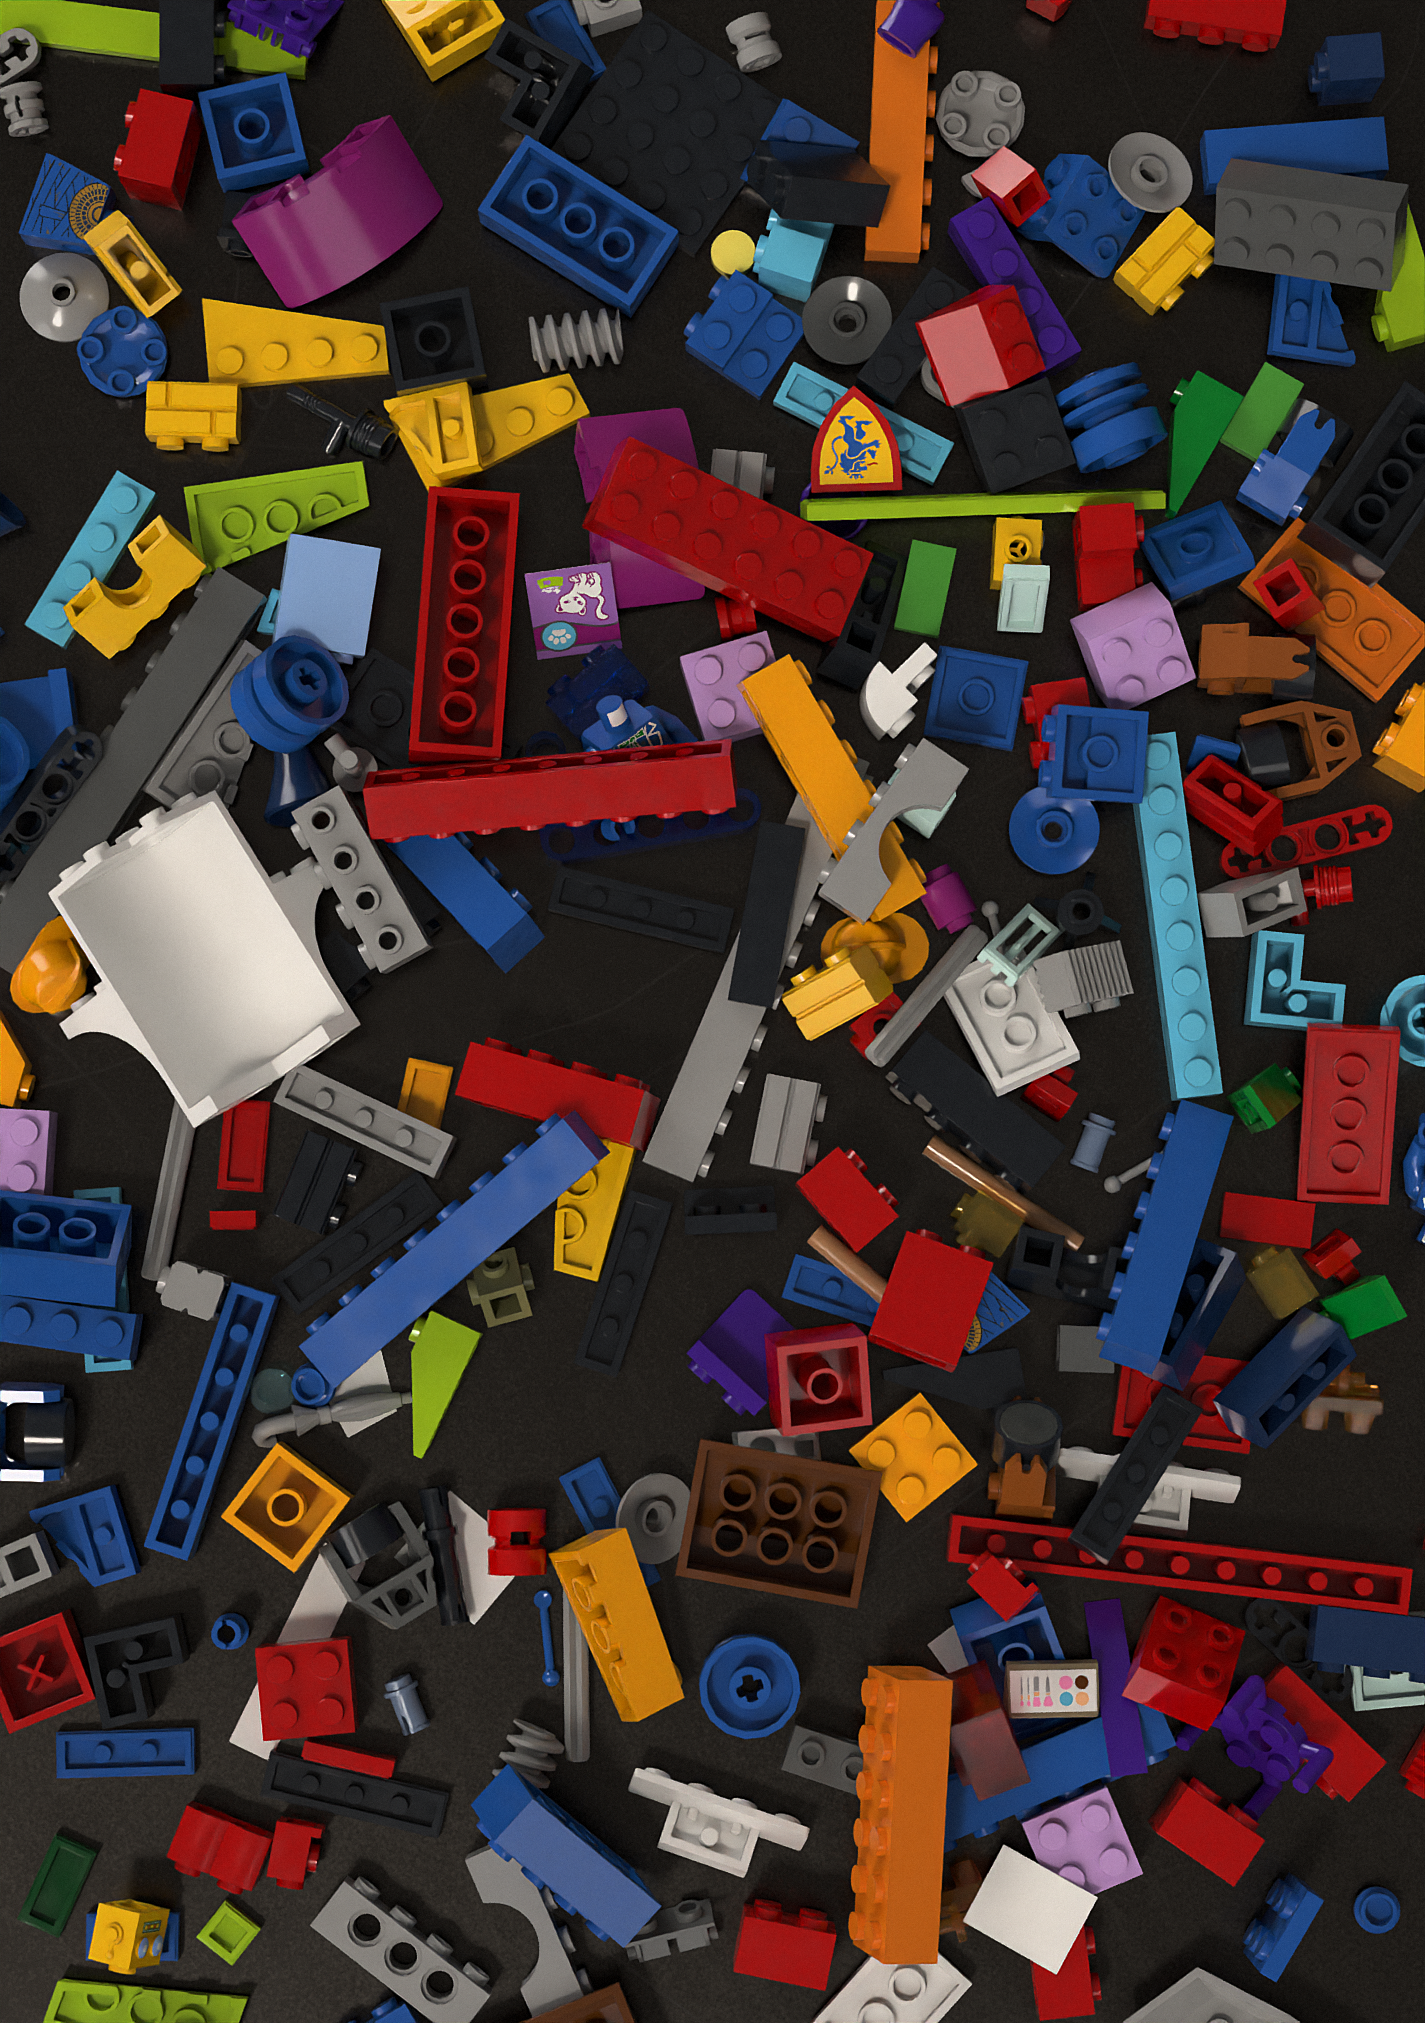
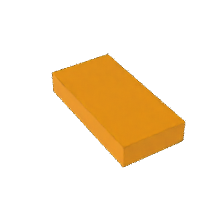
M409 1058L397 1110L440 1130L454 1068Z

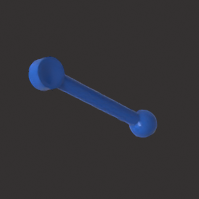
M541 1590L535 1594L534 1603L540 1610L546 1667L542 1680L545 1685L553 1687L559 1683L560 1674L555 1670L549 1618L548 1607L552 1603V1596L548 1591Z

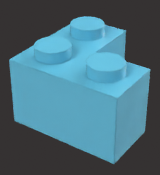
M772 209L766 230L770 231L769 237L760 235L753 257L755 263L752 272L759 274L758 284L770 292L806 303L814 290L835 224L781 219Z
M1259 930L1252 934L1244 1025L1307 1031V1023L1342 1024L1346 985L1300 980L1304 935Z

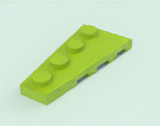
M363 461L184 487L192 544L197 548L207 566L201 571L200 577L217 570L218 567H225L288 540V536L291 533L302 535L370 507Z
M60 1978L56 1984L43 2023H240L249 1997Z

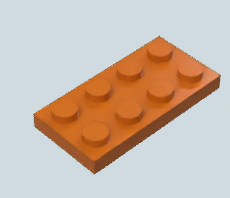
M1298 517L1238 588L1272 616L1254 586L1253 581L1292 557L1306 573L1326 608L1290 632L1295 634H1315L1316 654L1376 704L1425 647V623L1379 584L1376 583L1372 588H1369L1298 539V534L1306 524Z

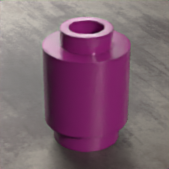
M947 863L925 874L927 882L922 885L927 893L920 898L937 930L939 931L947 927L949 933L953 934L973 923L974 920L971 914L978 910L958 871L952 872Z

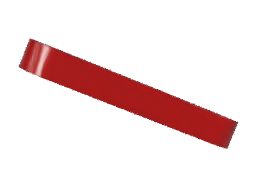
M1374 804L1283 827L1275 838L1285 836L1294 842L1296 853L1293 859L1290 861L1277 860L1271 852V842L1262 851V855L1269 867L1262 868V860L1258 859L1248 863L1245 866L1246 872L1240 873L1238 866L1230 867L1228 860L1235 854L1234 849L1239 848L1230 842L1220 853L1219 868L1228 879L1235 880L1285 868L1299 867L1374 847L1384 842L1391 834L1393 828L1392 818L1387 810ZM1365 814H1370L1372 820L1381 821L1382 827L1376 831V838H1371L1369 831L1356 833L1352 836L1356 844L1349 845V832L1342 819L1349 818V827L1363 823L1366 820ZM1330 825L1338 831L1340 840L1336 848L1325 850L1317 845L1315 832L1319 826ZM1240 848V851H1241L1242 855H1247V854H1248L1247 852H1245L1244 850H1242V849Z

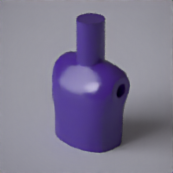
M896 0L889 15L878 28V34L903 54L916 58L925 43L939 30L945 20L944 13L936 6L939 0Z

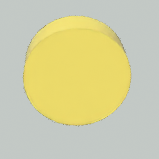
M729 230L721 233L714 240L711 247V261L714 268L721 275L729 278L735 270L744 275L747 274L755 263L753 261L756 250L754 242L747 234L738 230Z

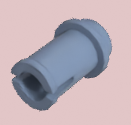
M1090 1113L1087 1121L1082 1120L1081 1122L1085 1127L1070 1163L1098 1173V1167L1111 1135L1115 1136L1117 1132L1113 1131L1114 1121Z
M410 1673L402 1674L384 1683L387 1690L383 1693L384 1698H390L401 1725L403 1736L416 1733L431 1725L415 1688L419 1685L418 1681L412 1680Z

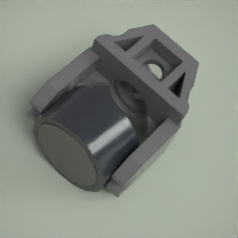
M384 1501L380 1502L325 1536L329 1544L327 1543L319 1548L318 1551L347 1601L388 1628L399 1629L437 1605L433 1576V1557L399 1501L388 1507ZM403 1536L408 1545V1560L404 1568L373 1587L364 1586L351 1578L347 1569L370 1558ZM399 1589L404 1590L407 1595V1600L402 1606L398 1605L395 1601V1593Z

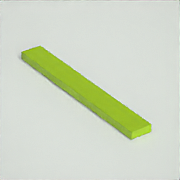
M0 0V35L13 28H22L32 33L39 40L41 47L159 61V13L62 0ZM227 22L226 38H219V55L226 56L227 70L269 76L286 72L288 78L305 80L308 58L302 56L299 59L280 49L282 40L277 47L272 46L270 43L273 29L267 39L261 41L258 38L259 34L255 37L241 29L235 28V22ZM15 39V40L12 42V43L30 45V42L22 43V42H21L20 40H18V39Z
M1154 487L998 492L993 495L989 493L803 499V501H800V517L806 521L1056 513L1077 512L1079 506L1134 502L1135 510L1166 509V493Z

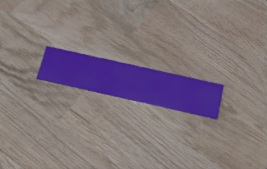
M1120 1598L1085 1602L1084 1608L1092 1659H1097L1099 1704L1111 1777L1148 1773L1137 1702L1122 1696L1131 1664Z

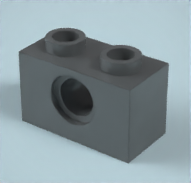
M795 1720L782 1757L781 1770L857 1795L856 1780L858 1773L863 1770V1753L860 1750L858 1741Z

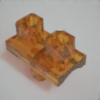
M1348 1365L1301 1413V1421L1305 1429L1323 1430L1327 1429L1329 1410L1345 1412L1343 1425L1346 1431L1369 1434L1375 1414L1382 1415L1384 1402L1383 1399H1380L1378 1385H1366L1365 1373L1349 1371Z
M971 1859L949 1867L956 1889L941 1893L940 1918L948 1915L951 1917L940 1920L939 1935L955 1931L959 1943L968 1940L964 1927L970 1926L963 1922L967 1912L962 1914L959 1912L970 1908L984 1882L979 1870Z

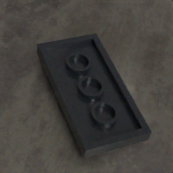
M371 646L347 682L349 701L345 714L329 728L358 747L367 750L375 758L392 769L432 766L408 764L415 674ZM503 732L501 760L516 758L523 745Z

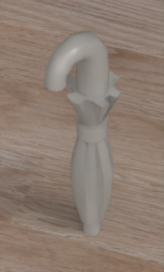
M411 1391L405 1393L358 1394L338 1401L330 1407L328 1405L317 1407V1410L291 1405L292 1413L274 1416L256 1424L252 1438L258 1446L271 1448L277 1443L276 1434L296 1431V1435L299 1438L319 1423L324 1425L332 1423V1421H364L402 1407L403 1404L412 1403Z

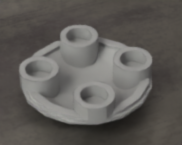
M992 71L958 72L953 76L951 83L944 88L937 102L936 122L941 136L954 150L972 157H988L994 155L1003 146L1008 148L1016 141L1024 125L1025 106L1021 98L1020 88L1016 83Z

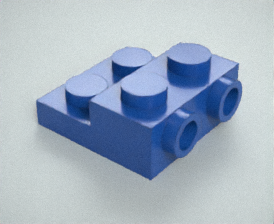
M735 270L730 279L722 275L713 286L708 297L714 302L706 314L703 315L697 311L687 324L683 332L689 338L685 343L686 352L760 400L803 338L802 317L773 299L771 292L738 270Z
M1072 705L1053 706L1052 715H1044L1041 728L1042 742H1049L1048 760H1041L1038 786L1046 788V798L1141 804L1143 802L1149 712Z

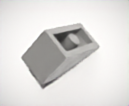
M1290 867L1230 880L1197 893L1206 937H1245L1308 911L1298 867Z

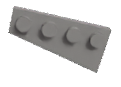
M247 640L239 642L143 786L142 790L170 810H172L170 806L174 802L191 792H194L198 798L214 790L227 810L229 804L232 805L238 786H236L245 761L249 759L254 744H252L253 740L239 725L231 706L230 688L234 676L262 653L261 650Z

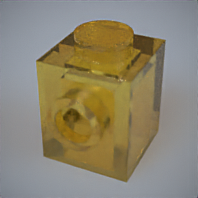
M980 1189L976 1191L973 1197L965 1192L950 1214L957 1219L952 1226V1229L959 1233L955 1240L957 1243L976 1248L980 1251L983 1249L996 1259L1001 1257L1025 1221Z
M1272 1246L1250 1260L1254 1268L1245 1274L1274 1319L1281 1320L1319 1295L1289 1248L1277 1252L1275 1247Z

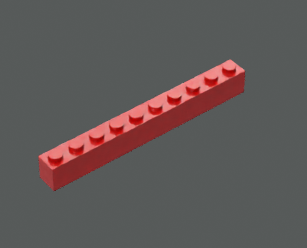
M950 1512L945 1555L946 1560L949 1562L972 1564L984 1551L988 1550L1000 1563L1008 1557L1020 1570L1401 1615H1408L1413 1569L1403 1565L1127 1533L1106 1566L1067 1541L1075 1527L1001 1520L993 1517Z

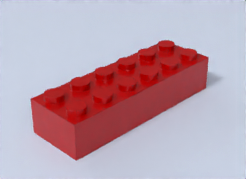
M631 436L616 445L582 525V528L824 643L840 636L874 555L870 551Z
M429 486L408 764L436 766L501 760L520 493Z

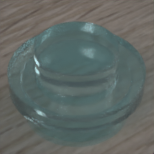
M266 1369L258 1373L253 1378L249 1389L250 1400L255 1408L265 1414H278L288 1409L295 1398L291 1388V1377L279 1369Z

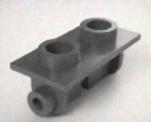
M710 1898L700 1901L686 1900L676 1905V1907L657 1911L625 1946L629 1961L638 1959L639 1963L671 1955L668 1940L674 1938L677 1940L680 1952L710 1946L711 1940L719 1939Z

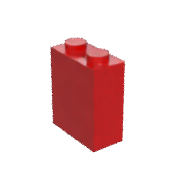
M917 1229L915 1234L907 1231L867 1341L953 1373L994 1263L985 1260L986 1254L976 1248L960 1245L958 1250L942 1244L943 1238L933 1232Z

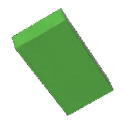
M1265 362L1219 442L1256 463L1263 449H1267L1304 384Z
M912 540L894 630L938 639L956 548Z

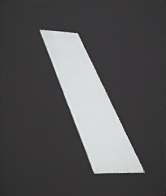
M320 1554L277 1643L329 1638L347 1603V1599ZM363 1561L347 1569L352 1579L358 1580L366 1562ZM257 1682L229 1742L268 1760L270 1751L272 1749L276 1750L280 1740L263 1741Z

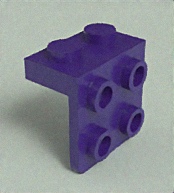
M751 1289L744 1290L687 1352L693 1359L687 1367L706 1384L714 1378L727 1390L721 1398L740 1416L746 1410L755 1416L769 1399L764 1334L796 1329L755 1291Z

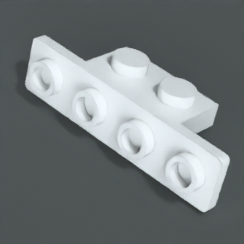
M1080 1446L1069 1449L1061 1448L1055 1465V1475L1098 1482V1491L1120 1454L1115 1456L1097 1454L1089 1448ZM1171 1461L1130 1529L1185 1538L1188 1530L1190 1498L1234 1503L1241 1487V1477L1230 1475L1227 1471L1216 1468L1204 1471L1185 1468L1182 1464Z
M636 1768L628 1787V1791L670 1806L657 1848L742 1878L747 1873L758 1837L800 1851L810 1831L808 1827L801 1825V1822L793 1816L782 1813L775 1814V1816L757 1810L755 1804L745 1799L734 1798L728 1800L714 1795L713 1790L705 1785L698 1783L686 1785L671 1780V1777L666 1772L656 1768H646L645 1770Z

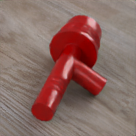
M1313 865L1314 878L1301 879L1307 910V897L1316 896L1317 909H1322V906L1326 905L1334 906L1343 902H1354L1350 866L1336 867L1333 865L1332 867L1324 866L1323 868H1318V865ZM1308 911L1291 917L1292 926L1309 924Z

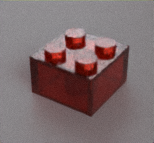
M986 1659L943 1675L953 1680L949 1750H951L955 1759L954 1764L963 1787L972 1784L978 1801H982L1031 1782L1015 1731L1007 1716Z

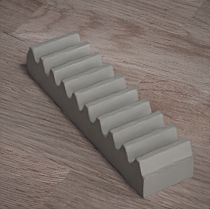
M303 1065L286 1074L273 1101L435 1179H439L458 1139Z

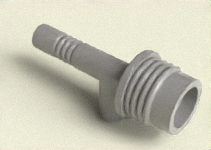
M337 733L324 743L335 758L333 776L337 784L345 788L346 791L352 793L362 792L367 773L378 771L377 762L374 756L367 750L359 747L350 748L341 735Z

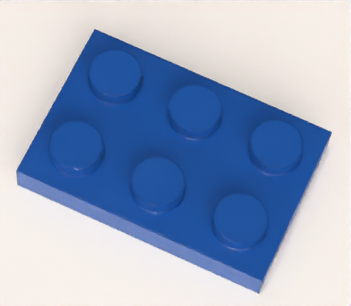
M1290 1872L1284 1881L1280 1878L1275 1881L1265 1900L1269 1904L1267 1911L1261 1921L1255 1918L1250 1923L1242 1939V1942L1246 1944L1243 1953L1261 1974L1274 1982L1278 1981L1324 1902L1305 1881Z

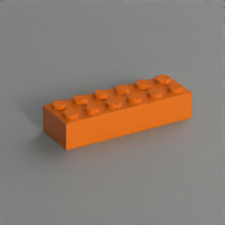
M868 1666V1678L863 1680L861 1697L863 1705L866 1707L865 1725H862L859 1731V1747L863 1753V1770L858 1773L856 1780V1791L858 1798L861 1800L860 1818H857L854 1824V1841L858 1847L857 1865L853 1866L851 1872V1886L853 1892L856 1893L855 1912H851L849 1916L848 1929L853 1945L883 1964H937L953 1680L921 1666Z

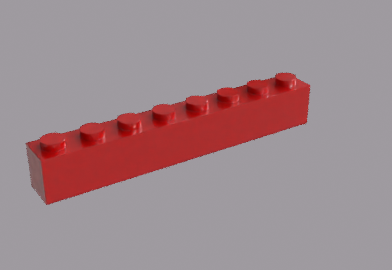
M732 739L370 771L367 773L364 782L363 795L370 839H384L388 843H398L409 839L411 836L429 835V837L434 839H443L453 836L456 832L474 831L479 835H488L498 832L501 828L519 827L521 830L533 831L545 827L546 824L565 823L567 826L578 827L598 819H610L613 822L623 823L643 815L656 814L659 818L667 819L680 816L683 812L702 810L705 814H720L729 808L736 807L738 785Z

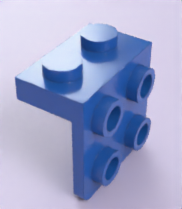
M1059 153L1049 163L1044 172L1045 179L1043 184L1051 199L1015 230L1028 240L1052 242L1096 277H1108L1146 211L1129 203L1115 188L1109 172L1090 156Z

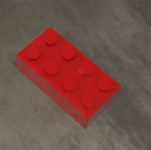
M486 1037L484 1045L470 1041L455 1095L478 1105L542 1123L556 1112L561 1118H564L575 1110L599 1139L646 1152L661 1099L649 1093L650 1085L644 1084L641 1080L616 1074L614 1082L606 1080L607 1073L578 1062H573L571 1069L563 1068L564 1061L529 1049L528 1056L524 1057L521 1056V1049L512 1047V1044Z

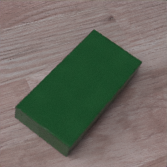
M56 1833L17 1920L59 1938L63 1933L99 1851L60 1833Z

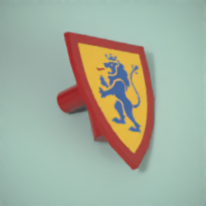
M852 386L833 405L820 426L812 452L811 493L902 490V467L899 447L891 426L876 404L858 388Z

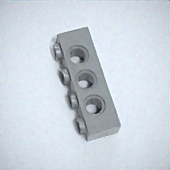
M347 1876L310 1926L433 2023H470L491 1995L493 1988L486 1984L490 1979L489 1976L471 1962H467L463 1966L450 1955L453 1952V1948L436 1934L431 1933L429 1937H426L414 1927L417 1920L405 1909L398 1905L391 1909L378 1899V1896L381 1894L380 1891L369 1881L360 1876L355 1881L350 1876ZM362 1914L374 1915L380 1922V1932L374 1936L361 1934L356 1927V1918ZM401 1942L411 1944L417 1952L416 1961L408 1965L398 1963L393 1957L392 1947ZM436 1971L448 1973L453 1979L454 1987L446 1993L434 1991L428 1982L430 1974Z

